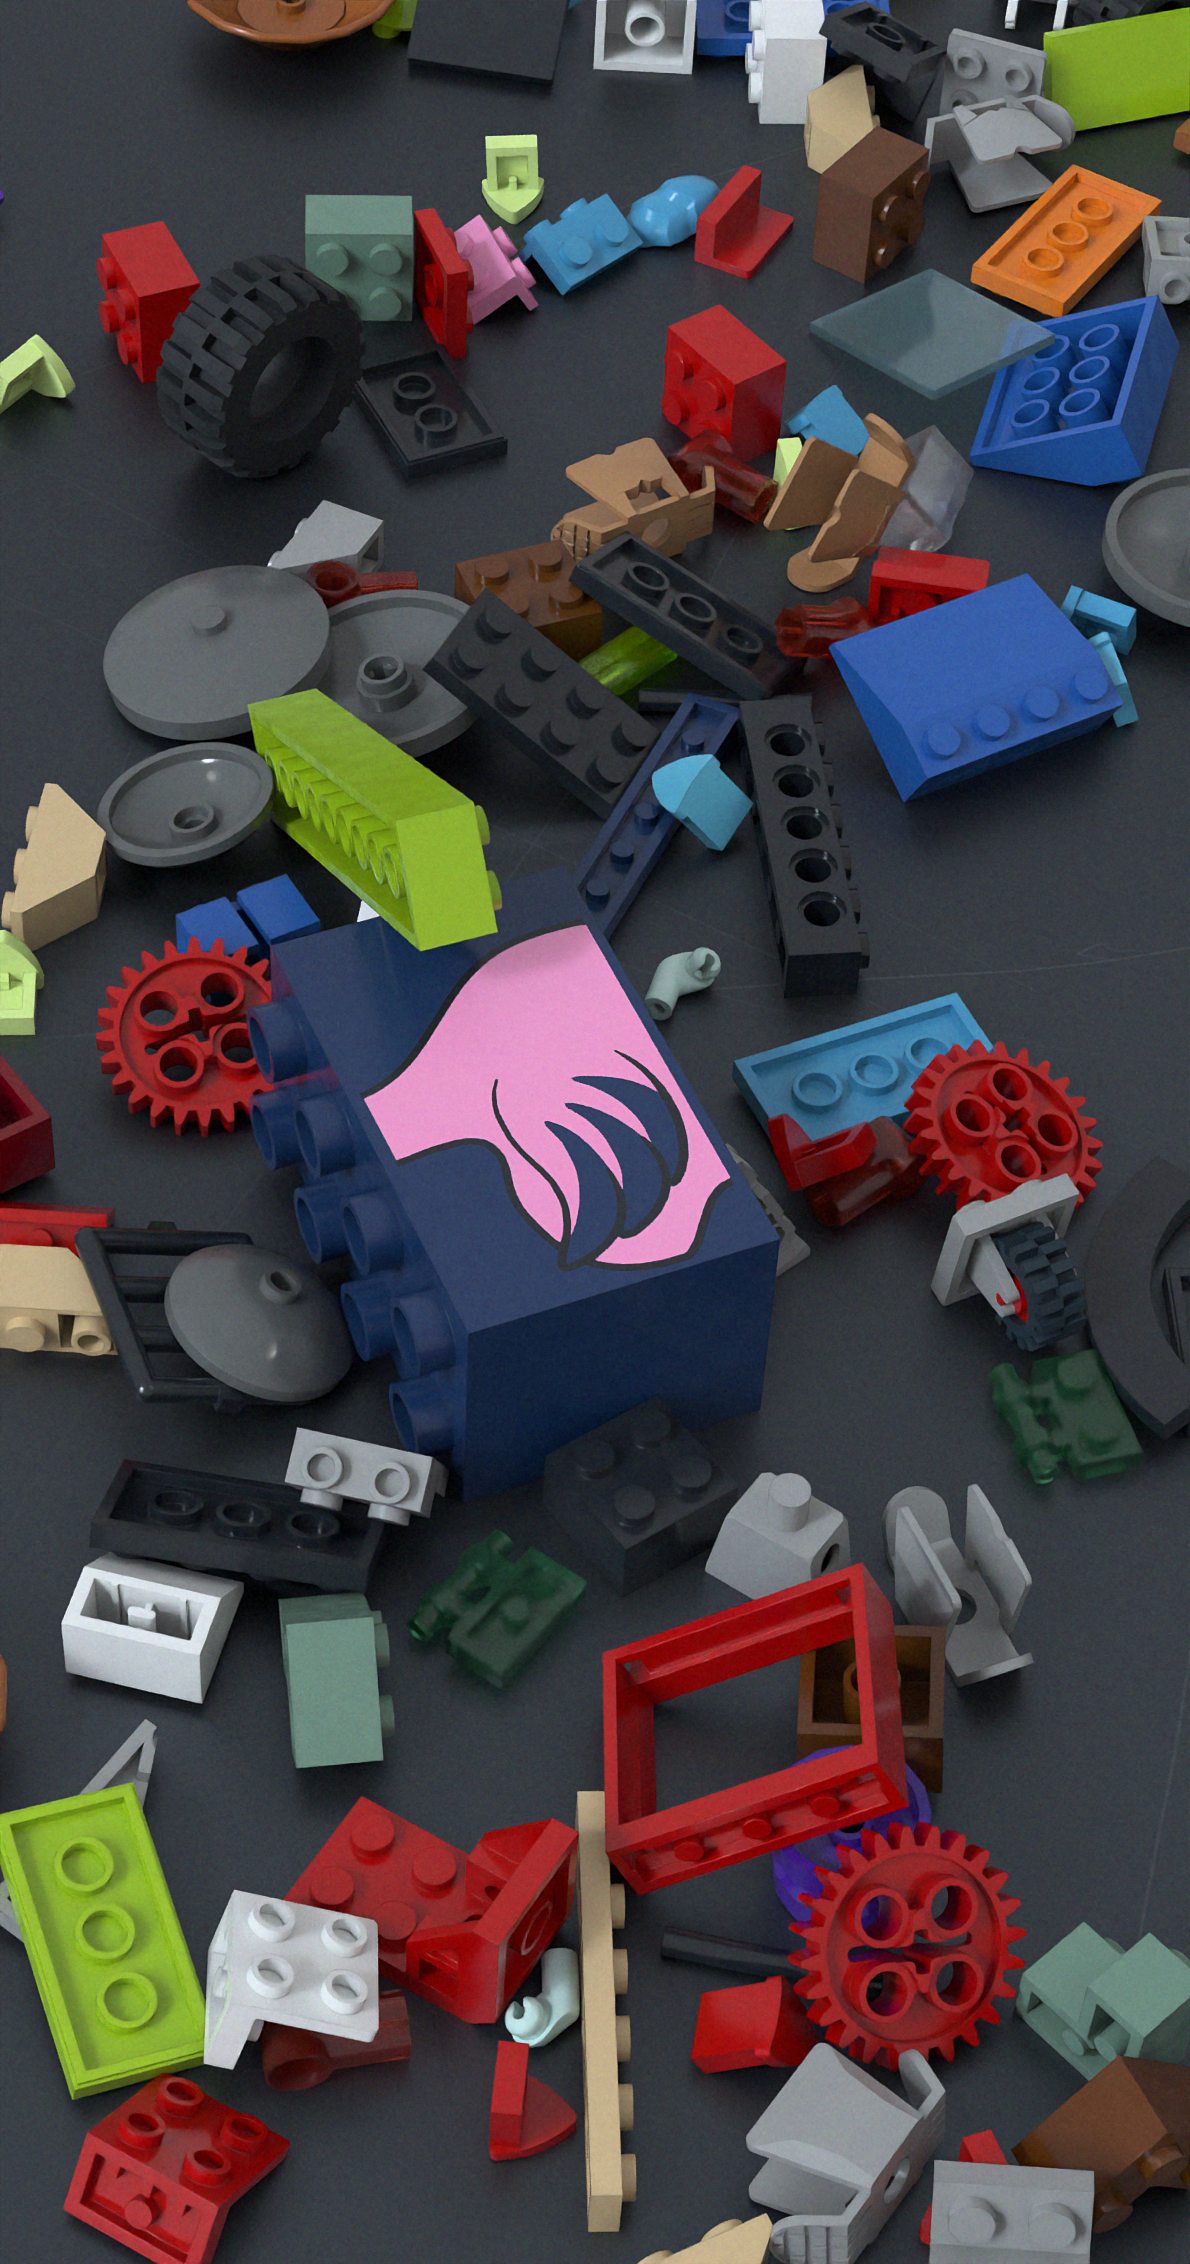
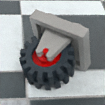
M1067 1173L1044 1182L1040 1179L1027 1181L1009 1195L988 1203L983 1200L974 1201L957 1211L952 1216L930 1286L943 1307L982 1292L989 1305L997 1312L995 1318L1000 1326L1007 1325L1006 1336L1012 1342L1017 1340L1018 1347L1022 1350L1034 1351L1081 1332L1083 1330L1081 1326L1086 1325L1087 1316L1083 1311L1088 1309L1087 1299L1080 1294V1290L1085 1289L1083 1278L1077 1277L1075 1268L1078 1265L1074 1256L1068 1257L1066 1253L1067 1244L1063 1240L1080 1194Z

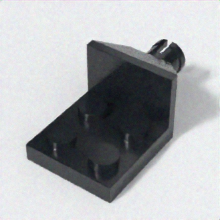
M867 1L826 15L819 34L831 40V48L838 52V56L829 74L835 77L852 65H863L866 86H874L875 101L911 122L916 121L944 63L947 47Z

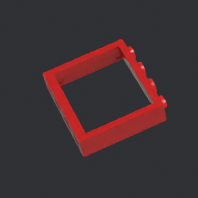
M862 1562L603 1653L605 1853L638 1896L909 1807L892 1606ZM854 1636L862 1744L656 1812L655 1704ZM631 1662V1670L627 1671L624 1664Z

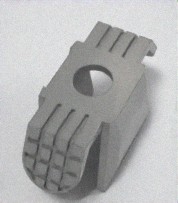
M1036 94L1022 98H1015L1013 95H1003V98L954 107L951 114L927 119L924 147L930 149L927 172H929L930 164L947 161L970 210L976 213L1039 199L1053 183L1018 152L1035 154L1048 150L1058 152L1066 149L1075 138L1073 119L1062 106Z
M977 1484L968 1486L965 1559L951 1537L947 1507L938 1494L927 1487L913 1486L903 1489L893 1496L883 1511L881 1527L886 1559L895 1574V1599L910 1625L946 1626L945 1665L957 1687L972 1684L1034 1663L1031 1652L1019 1656L1008 1635L1012 1634L1020 1616L1019 1613L1032 1586V1579L1014 1542L1006 1535L1000 1518ZM981 1570L985 1576L989 1577L991 1588L1000 1600V1608L980 1575ZM961 1595L972 1603L975 1615L970 1621L955 1625L962 1609L959 1596Z
M818 2043L812 2048L747 2134V2148L753 2153L769 2158L749 2185L750 2198L754 2202L793 2215L776 2222L772 2226L769 2239L770 2252L782 2263L853 2264L866 2245H871L878 2237L880 2230L913 2184H916L922 2175L923 2166L945 2137L946 2090L925 2058L916 2049L907 2050L901 2053L898 2058L901 2079L913 2107L832 2046L826 2043ZM891 2176H894V2179H893L891 2185H890L889 2188L886 2190V2187H887V2184H888V2182H889L890 2177H891Z

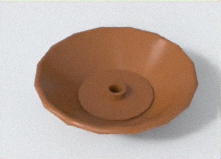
M397 0L186 1L193 12L221 31L279 51H302L345 38L381 20Z

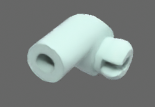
M700 947L693 952L679 953L665 958L657 967L643 1002L651 1017L656 1020L668 1019L672 1015L679 996L703 990L710 986L721 970V962L718 955L709 948Z
M554 1948L545 1951L541 1957L542 1993L535 1998L530 1996L523 1998L522 2007L516 2001L509 2005L505 2013V2024L516 2042L529 2043L530 2048L545 2046L577 2020L580 2014L578 1955L571 1949Z

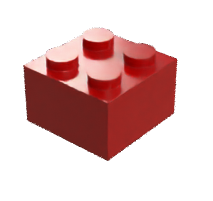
M163 221L102 234L103 257L96 260L98 278L102 288L105 290V301L99 303V314L103 328L107 334L114 333L123 363L133 366L142 384L156 381L157 367L163 364L160 352L164 340H170L174 331L172 323L179 312L183 314L191 304L189 298L200 287L198 278Z
M720 304L668 326L667 348L664 357V392L661 400L662 413L668 421L678 426L698 444L704 453L713 457L727 471L777 449V441L780 439L787 361Z

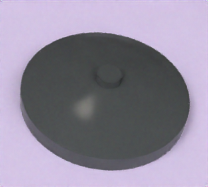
M1180 468L1144 477L1127 487L1115 499L1106 519L1102 537V553L1112 578L1129 597L1152 613L1190 627V468Z
M235 565L196 572L172 581L155 590L131 608L117 624L107 642L103 658V671L115 706L128 721L138 728L161 737L178 740L219 739L252 730L247 704L314 689L330 665L334 651V632L326 605L321 596L313 587L299 577L282 570L264 566Z
M405 589L362 595L327 609L334 632V651L325 675L315 688L334 702H337L345 710L351 712L356 718L366 723L388 741L397 745L398 748L409 756L416 758L436 750L461 735L479 719L478 715L422 670L470 606L458 599L437 592Z

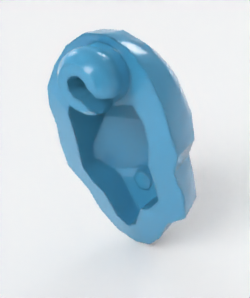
M683 175L666 180L656 191L632 203L630 213L625 219L643 242L640 248L672 246L696 233L697 218L721 190L713 180L705 176Z

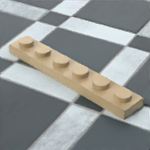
M577 1791L575 1830L579 1832L576 1887L588 2232H619L622 2202L636 2201L635 2154H621L620 2131H633L632 2084H618L617 2062H630L629 2015L616 2016L615 1995H627V1949H613L612 1929H624L625 1891L624 1884H610V1865H614V1863L605 1853V1791Z

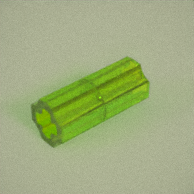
M634 625L577 663L619 697L675 660L678 654Z

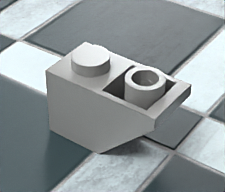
M323 500L309 518H303L295 530L294 537L282 551H276L272 555L267 567L288 572L304 580L317 591L324 603L357 597L383 565L384 521Z

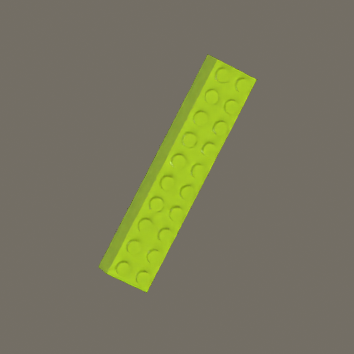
M316 688L247 704L257 754L269 765L276 786L275 801L269 813L270 819L419 951L498 932L494 911L502 908V896L493 870H486L482 846L490 844V831L486 815L480 805L474 806V802L462 792L456 790L445 780L431 772L429 768L420 764L412 756L398 748L397 745L388 741Z

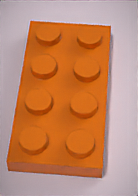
M1072 164L973 264L971 282L989 289L997 295L1008 297L1034 308L1042 314L1055 318L1066 316L1141 237L1143 216H1160L1162 200Z

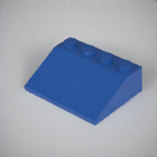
M1159 295L1011 328L969 455L974 466L1087 486H1097L1112 482L1125 483L1136 477L1143 476L1180 346Z
M1027 573L835 642L829 647L903 803L1097 730L1124 705L1097 650Z

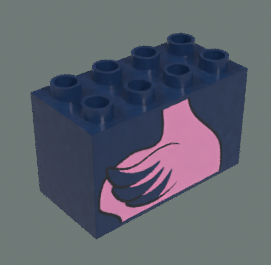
M564 866L499 883L502 908L494 911L498 930L496 933L419 951L387 921L378 916L271 945L272 1001L247 1009L246 1014L249 1040L258 1068L268 1084L274 1083V1090L253 1095L249 1099L251 1124L262 1158L272 1171L296 1164L306 1184L296 1188L294 1191L296 1217L306 1248L317 1264L342 1257L353 1281L344 1283L341 1286V1304L352 1342L364 1361L390 1354L402 1379L391 1383L389 1386L391 1412L401 1443L407 1452L430 1457L439 1455L444 1466L450 1470L449 1476L463 1503L544 1478L545 1455L656 1395L660 1397L690 1432L761 1409L780 1237Z

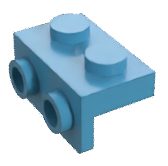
M605 193L589 204L585 198L574 202L559 216L561 220L553 225L546 219L534 226L524 235L523 239L527 244L517 257H520L525 265L536 260L561 295L564 296L634 254L643 242L608 194Z

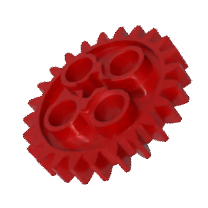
M196 936L190 938L187 953L182 954L178 953L170 940L166 941L164 947L165 959L158 961L153 955L143 951L141 953L143 969L141 973L126 966L121 969L122 983L126 989L115 986H108L106 989L107 1002L113 1008L98 1010V1024L106 1030L96 1033L97 1050L108 1052L100 1058L102 1074H116L111 1080L114 1096L132 1091L128 1099L129 1112L132 1115L141 1111L146 1106L151 1107V1127L156 1128L167 1116L174 1118L176 1135L181 1136L189 1121H197L201 1135L208 1137L211 1121L220 1119L224 1128L229 1133L234 1132L235 1114L241 1112L246 1118L251 1120L249 1112L250 1097L274 1090V1084H268L263 1078L255 1057L245 1063H235L224 1056L228 1050L234 1047H244L252 1051L247 1023L240 1021L246 1018L248 1008L272 1001L271 980L266 982L269 975V961L264 959L250 968L247 965L248 947L242 946L232 957L224 955V944L221 938L216 939L210 952H201L199 941ZM214 992H225L235 998L231 1004L225 1007L211 1006L204 1001L208 995ZM155 1010L168 1011L175 1016L170 1023L160 1026L149 1024L144 1020L148 1013ZM201 1031L202 1036L209 1040L198 1042L197 1037L190 1033ZM147 1048H151L154 1050H158V1052L156 1054L149 1055L145 1052V1050ZM177 1065L187 1066L195 1072L190 1079L181 1082L169 1080L163 1075L168 1068Z
M974 1040L966 1051L959 1044H954L945 1056L938 1053L911 1085L914 1091L905 1101L904 1107L912 1112V1114L903 1123V1129L917 1134V1137L908 1146V1150L914 1154L926 1155L928 1160L920 1168L919 1172L921 1175L937 1174L942 1181L935 1191L938 1196L950 1191L958 1195L956 1211L974 1201L983 1200L988 1203L1009 1195L1027 1181L1040 1179L1044 1182L1067 1173L1080 1193L1073 1211L1074 1213L1096 1186L1093 1178L1102 1169L1103 1164L1095 1159L1094 1156L1103 1147V1142L1087 1136L1098 1124L1097 1120L1091 1117L1080 1116L1078 1110L1087 1100L1085 1097L1076 1096L1069 1098L1064 1091L1070 1082L1068 1077L1059 1078L1056 1081L1048 1077L1050 1070L1049 1061H1043L1037 1068L1029 1065L1028 1051L1025 1048H1022L1014 1058L1008 1056L1007 1049L1002 1041H998L989 1053L980 1040Z
M890 1821L886 1840L880 1833L865 1828L861 1830L863 1852L859 1853L855 1849L839 1843L835 1846L841 1868L837 1872L818 1865L814 1868L818 1880L824 1886L821 1894L800 1893L798 1896L803 1905L813 1912L810 1921H797L790 1923L789 1930L807 1939L806 1948L796 1950L787 1955L788 1962L809 1971L808 1975L800 1979L793 1986L794 1992L806 1999H817L806 2013L808 2020L821 2027L829 2025L825 2039L842 2049L849 2045V2055L866 2064L876 2057L877 2064L890 2071H897L899 2055L910 2049H916L925 2058L927 2063L929 2050L936 2057L950 2063L954 2061V2038L957 2037L961 2041L977 2047L980 2041L974 2023L979 2018L996 2025L1000 2023L1001 2019L997 2011L990 2004L994 1996L1014 1998L1017 1993L1002 1978L1005 1970H1015L1023 1968L1025 1965L1024 1960L1008 1953V1943L1025 1937L1026 1929L1006 1922L1005 1918L1021 1905L1020 1899L1006 1893H997L1005 1884L1009 1875L1006 1871L993 1866L985 1868L990 1852L973 1844L966 1847L965 1835L946 1829L940 1835L939 1827L923 1821L918 1822L913 1833L910 1826L897 1821ZM946 1887L948 1892L947 1905L944 1911L937 1918L933 1919L931 1913L932 1901L935 1895L942 1888ZM878 1896L880 1904L879 1914L874 1923L868 1928L863 1929L861 1923L862 1911L872 1898ZM914 1934L932 1942L948 1941L945 1939L967 1934L966 1940L961 1944L946 1946L942 1943H913ZM869 1945L873 1948H879L859 1953L848 1959V1951L853 1947ZM902 1947L901 1956L881 1948ZM951 1962L953 1967L952 1979L947 1988L937 1993V1976L940 1970ZM883 1972L885 1979L884 1988L880 1996L874 2002L868 2004L866 1999L867 1987L871 1979Z

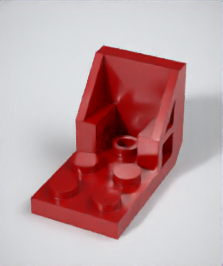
M361 1796L283 1900L374 1920L378 1925L379 1974L468 2024L495 2023L573 1912L579 1832L553 1818L488 1831L469 1855Z

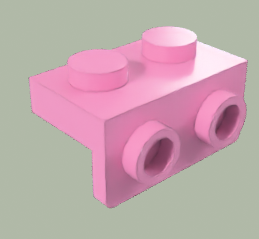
M479 214L454 232L457 251L462 259L469 260L474 274V290L469 291L467 296V303L472 313L474 325L515 295L520 297L530 311L539 305L529 289L537 282L520 257L514 260L511 259L512 256L518 253V250L501 226L492 231Z

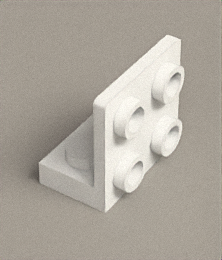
M234 1890L208 1949L204 2064L233 2070L246 2040L254 2042L258 2040L264 2020L359 2041L372 2042L379 2029L377 1923L372 1919Z

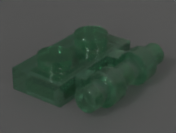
M1096 1349L1033 1361L1030 1377L1033 1384H1028L1025 1380L1019 1379L1014 1366L1009 1363L1000 1364L990 1371L989 1377L995 1389L992 1394L994 1406L998 1415L1002 1419L1009 1421L1015 1435L1012 1447L1017 1459L1022 1466L1029 1467L1036 1483L1046 1484L1055 1480L1060 1473L1056 1462L1064 1460L1068 1461L1076 1481L1139 1468L1143 1451ZM1046 1413L1053 1430L1049 1431L1046 1427L1040 1426L1035 1415Z
M494 1530L482 1543H472L458 1557V1569L443 1584H433L420 1597V1609L407 1621V1627L413 1636L424 1642L428 1641L439 1628L447 1629L452 1627L453 1630L446 1636L445 1653L502 1689L586 1598L587 1581L532 1546L515 1564L506 1559L514 1549L511 1539L505 1533ZM478 1587H491L477 1604L468 1600L469 1596Z

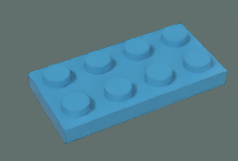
M956 992L733 1061L732 1079L769 1138L767 1120L783 1113L788 1114L806 1132L811 1141L868 1121L875 1137L903 1129V1123L912 1114V1112L904 1107L905 1101L914 1091L911 1085L938 1053L945 1056L954 1044H959L966 1051L974 1040H980L988 1053L993 1048V1045Z

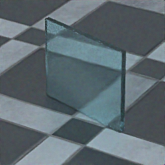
M932 268L810 322L812 333L931 400H936L1055 344L1054 333Z

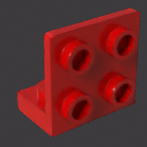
M889 546L880 547L878 559L874 561L871 573L865 627L877 628L985 589L987 587L990 563L979 559Z
M161 2073L87 2132L63 2210L157 2264H211L230 2206L286 2158L290 2141L268 2129L266 2124L257 2117L239 2113L203 2093V2090L196 2083L185 2078L175 2077L169 2073Z

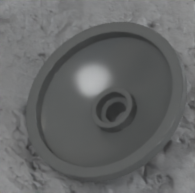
M218 742L179 746L146 758L117 778L102 797L98 807L97 822L106 832L107 847L114 854L127 861L153 868L192 866L220 857L250 838L270 813L275 801L276 786L269 765L266 764V761L250 749L235 744Z
M246 1244L210 1246L193 1252L183 1259L174 1270L167 1284L164 1296L165 1314L168 1324L179 1344L205 1371L239 1391L275 1401L296 1402L311 1400L335 1389L343 1381L352 1366L356 1348L345 1322L340 1299L331 1287L316 1273L282 1253Z

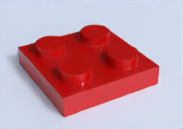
M435 208L414 211L413 298L436 343L443 344L453 359L466 357L467 335L473 333V318L467 303L468 292L474 290L472 266L468 259L460 257L452 228L444 227Z

